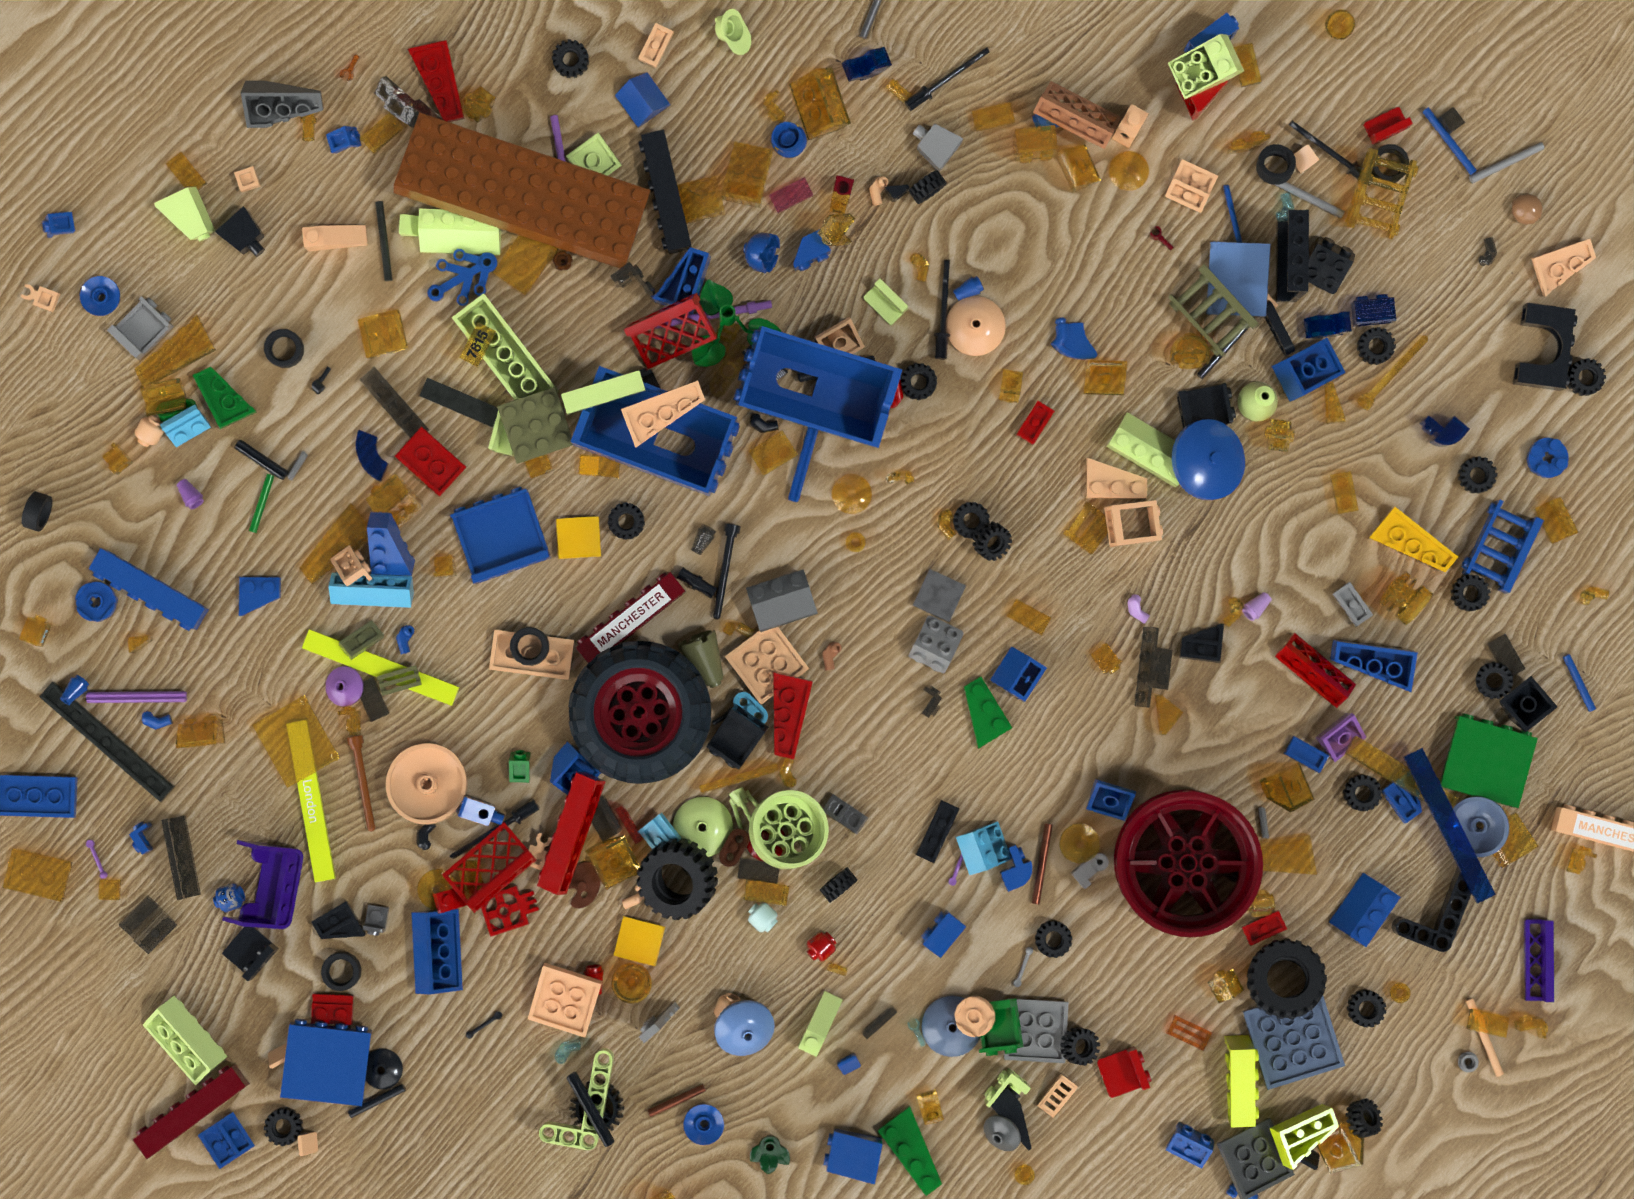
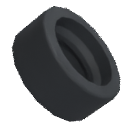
M1273 144L1261 151L1256 163V171L1264 182L1271 185H1280L1291 178L1296 167V158L1288 147ZM1269 156H1279L1287 162L1288 168L1283 173H1273L1265 167L1264 161Z
M1395 144L1381 146L1373 153L1369 161L1371 174L1375 176L1376 181L1383 184L1398 182L1406 175L1409 169L1407 153L1402 147ZM1393 153L1400 159L1401 168L1397 174L1386 176L1380 172L1378 160L1382 154Z
M278 329L267 336L264 343V353L266 358L275 366L290 368L301 361L304 355V345L302 339L296 333L288 329ZM288 337L294 341L296 351L290 359L280 360L274 356L272 348L278 338Z
M36 491L33 492L28 498L22 513V526L40 532L49 519L53 502L52 497Z
M526 627L518 630L513 635L510 642V650L517 662L533 666L541 663L549 653L550 644L547 636L537 628ZM528 634L538 637L542 644L540 653L534 658H525L518 650L520 639Z
M338 952L330 955L324 961L321 968V976L327 987L334 991H345L358 983L362 968L359 960L349 952ZM336 960H346L352 965L353 975L346 983H337L330 976V967Z

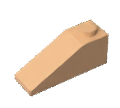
M330 225L302 228L304 248L308 252L368 246L366 225Z

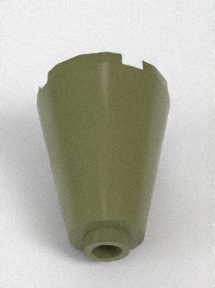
M715 630L700 632L691 636L689 642H686L685 639L677 645L683 656L697 668L706 686L714 688L721 684V680L724 677Z

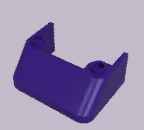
M237 840L238 845L252 848V859L255 862L262 863L255 903H245L240 910L239 918L223 916L222 921L244 927L288 928L293 918L303 864V853L298 849Z

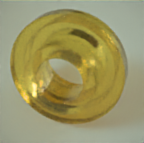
M854 532L846 538V546L851 552H860L866 545L865 537L861 533ZM858 539L860 544L853 546L852 540Z
M1396 983L1391 987L1390 997L1393 1001L1405 1003L1410 998L1411 992L1406 984ZM1402 989L1403 995L1397 996V990Z

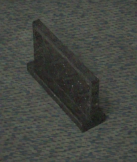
M186 816L161 820L177 900L201 895Z

